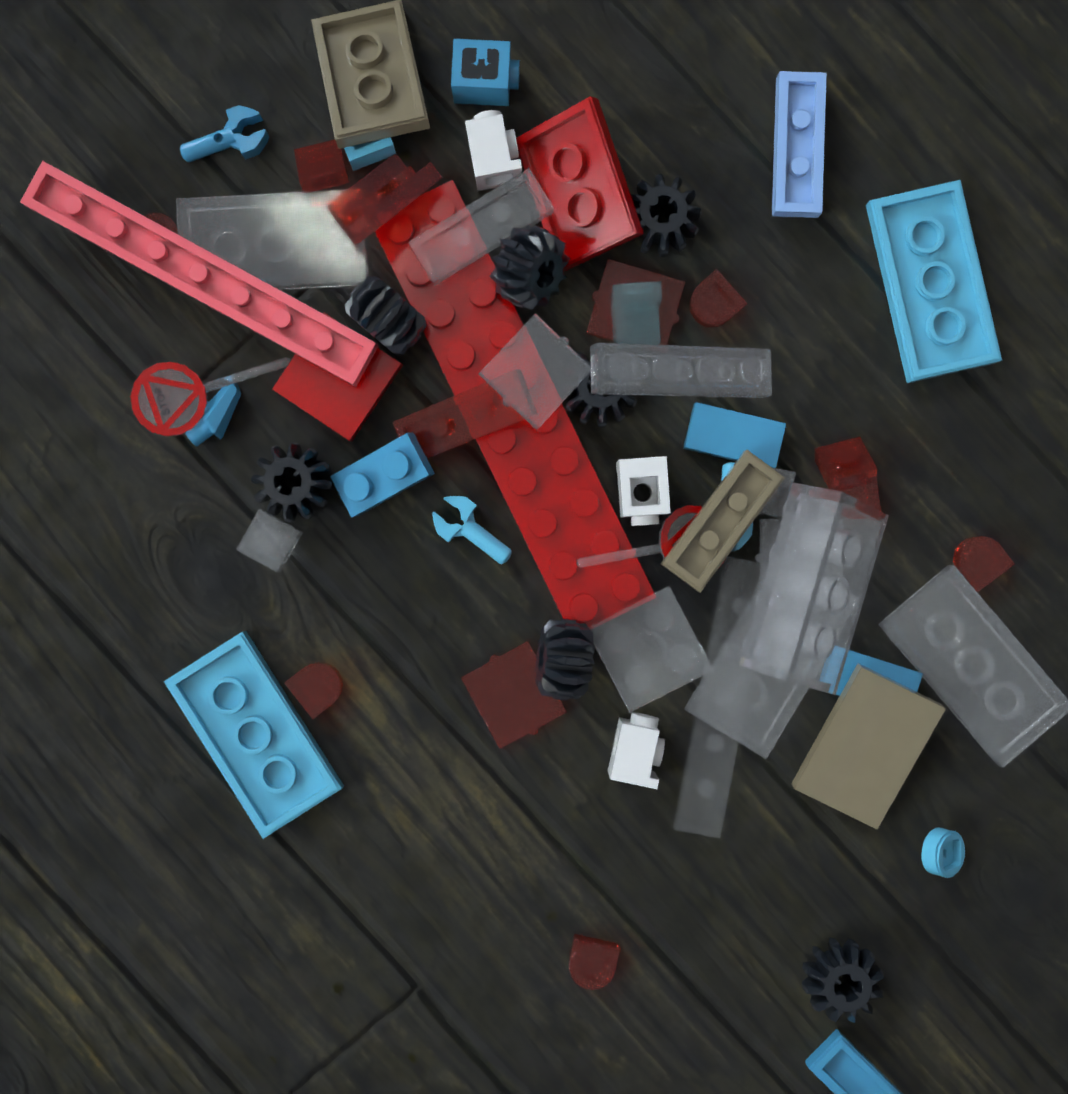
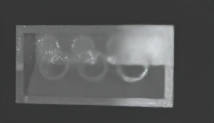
M793 483L789 498L783 506V518L776 541L769 553V565L764 582L756 597V609L750 629L742 644V656L739 667L836 695L889 515L842 491Z

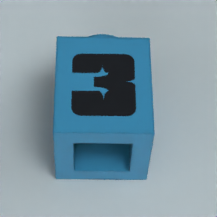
M453 39L451 88L454 103L509 106L510 89L519 90L520 60L511 59V42Z

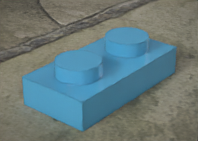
M414 432L400 436L330 477L351 518L360 516L435 473Z

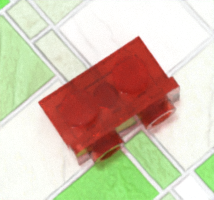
M394 154L333 200L327 206V209L354 245L357 246L442 179V176L431 162L416 173L411 165L406 167L399 156Z

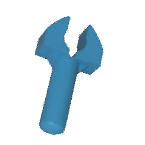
M238 105L227 109L228 121L224 129L182 144L180 152L186 162H192L230 147L241 151L245 159L259 155L268 142L269 134L263 129L254 132L250 136H243L241 133L245 126L263 121L262 116L258 111Z

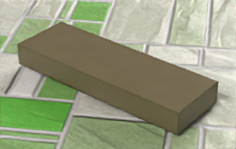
M745 450L667 554L661 565L701 593L785 477L749 450Z

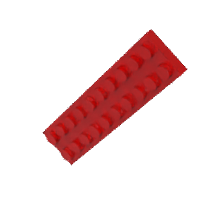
M451 180L369 220L410 305L425 317L427 326L423 332L563 619L576 620V623L587 624L589 629H593L657 598L514 304L503 299L500 294L495 292L496 282L489 276L496 267L454 181Z

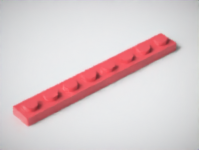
M44 161L41 162L20 203L355 387L358 385L378 348L376 342Z

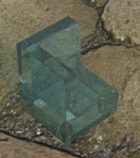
M661 281L613 284L610 300L614 349L659 346L661 339L658 308L662 302Z

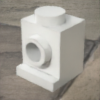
M497 110L483 111L475 115L474 119L465 121L477 190L481 191L523 183L521 160H511L519 158L514 129L505 131L501 112Z
M667 456L620 459L616 462L620 518L631 517V526L659 524V515L671 513ZM643 484L649 488L650 497L647 501L640 502L634 497L633 491L637 485Z
M635 712L631 713L630 719L619 717L608 767L610 780L653 789L658 788L659 779L656 773L651 770L652 765L660 766L664 753L665 739L658 738L660 732L657 728L659 718Z

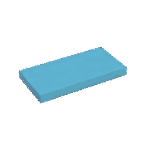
M961 180L870 200L866 204V209L906 382L911 383L1002 361Z
M247 631L234 636L164 681L263 839L344 787Z

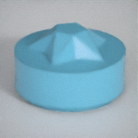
M937 827L928 833L921 853L922 863L926 871L944 878H950L961 869L965 858V845L958 832Z

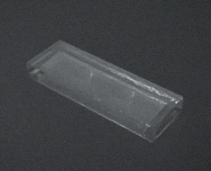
M530 168L410 240L408 242L409 247L435 286L499 247L500 239H510L513 227L526 228L527 225L533 226L553 214L554 207Z

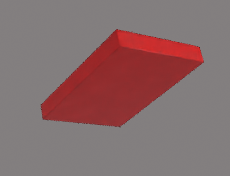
M590 96L516 138L519 157L543 228L565 243L564 254L570 260L563 268V271H567L644 234L598 98Z

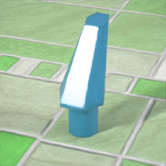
M233 378L208 402L202 420L195 427L185 432L188 439L196 447L213 434L219 439L223 438L241 396L240 388Z

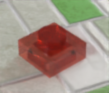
M860 436L815 448V462L831 494L877 481V467Z

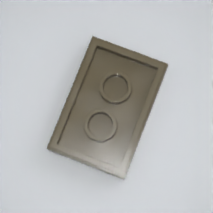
M402 0L311 19L338 149L430 128Z
M858 663L792 781L793 788L878 829L946 708L942 704Z

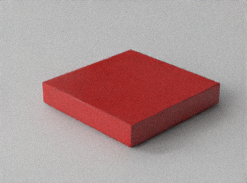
M323 312L324 315H326V316L332 318L331 316H329L328 314H326L325 312ZM377 348L358 385L355 387L295 354L272 390L352 442L403 365Z

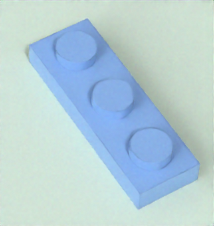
M780 71L776 78L773 217L818 218L822 214L827 73Z

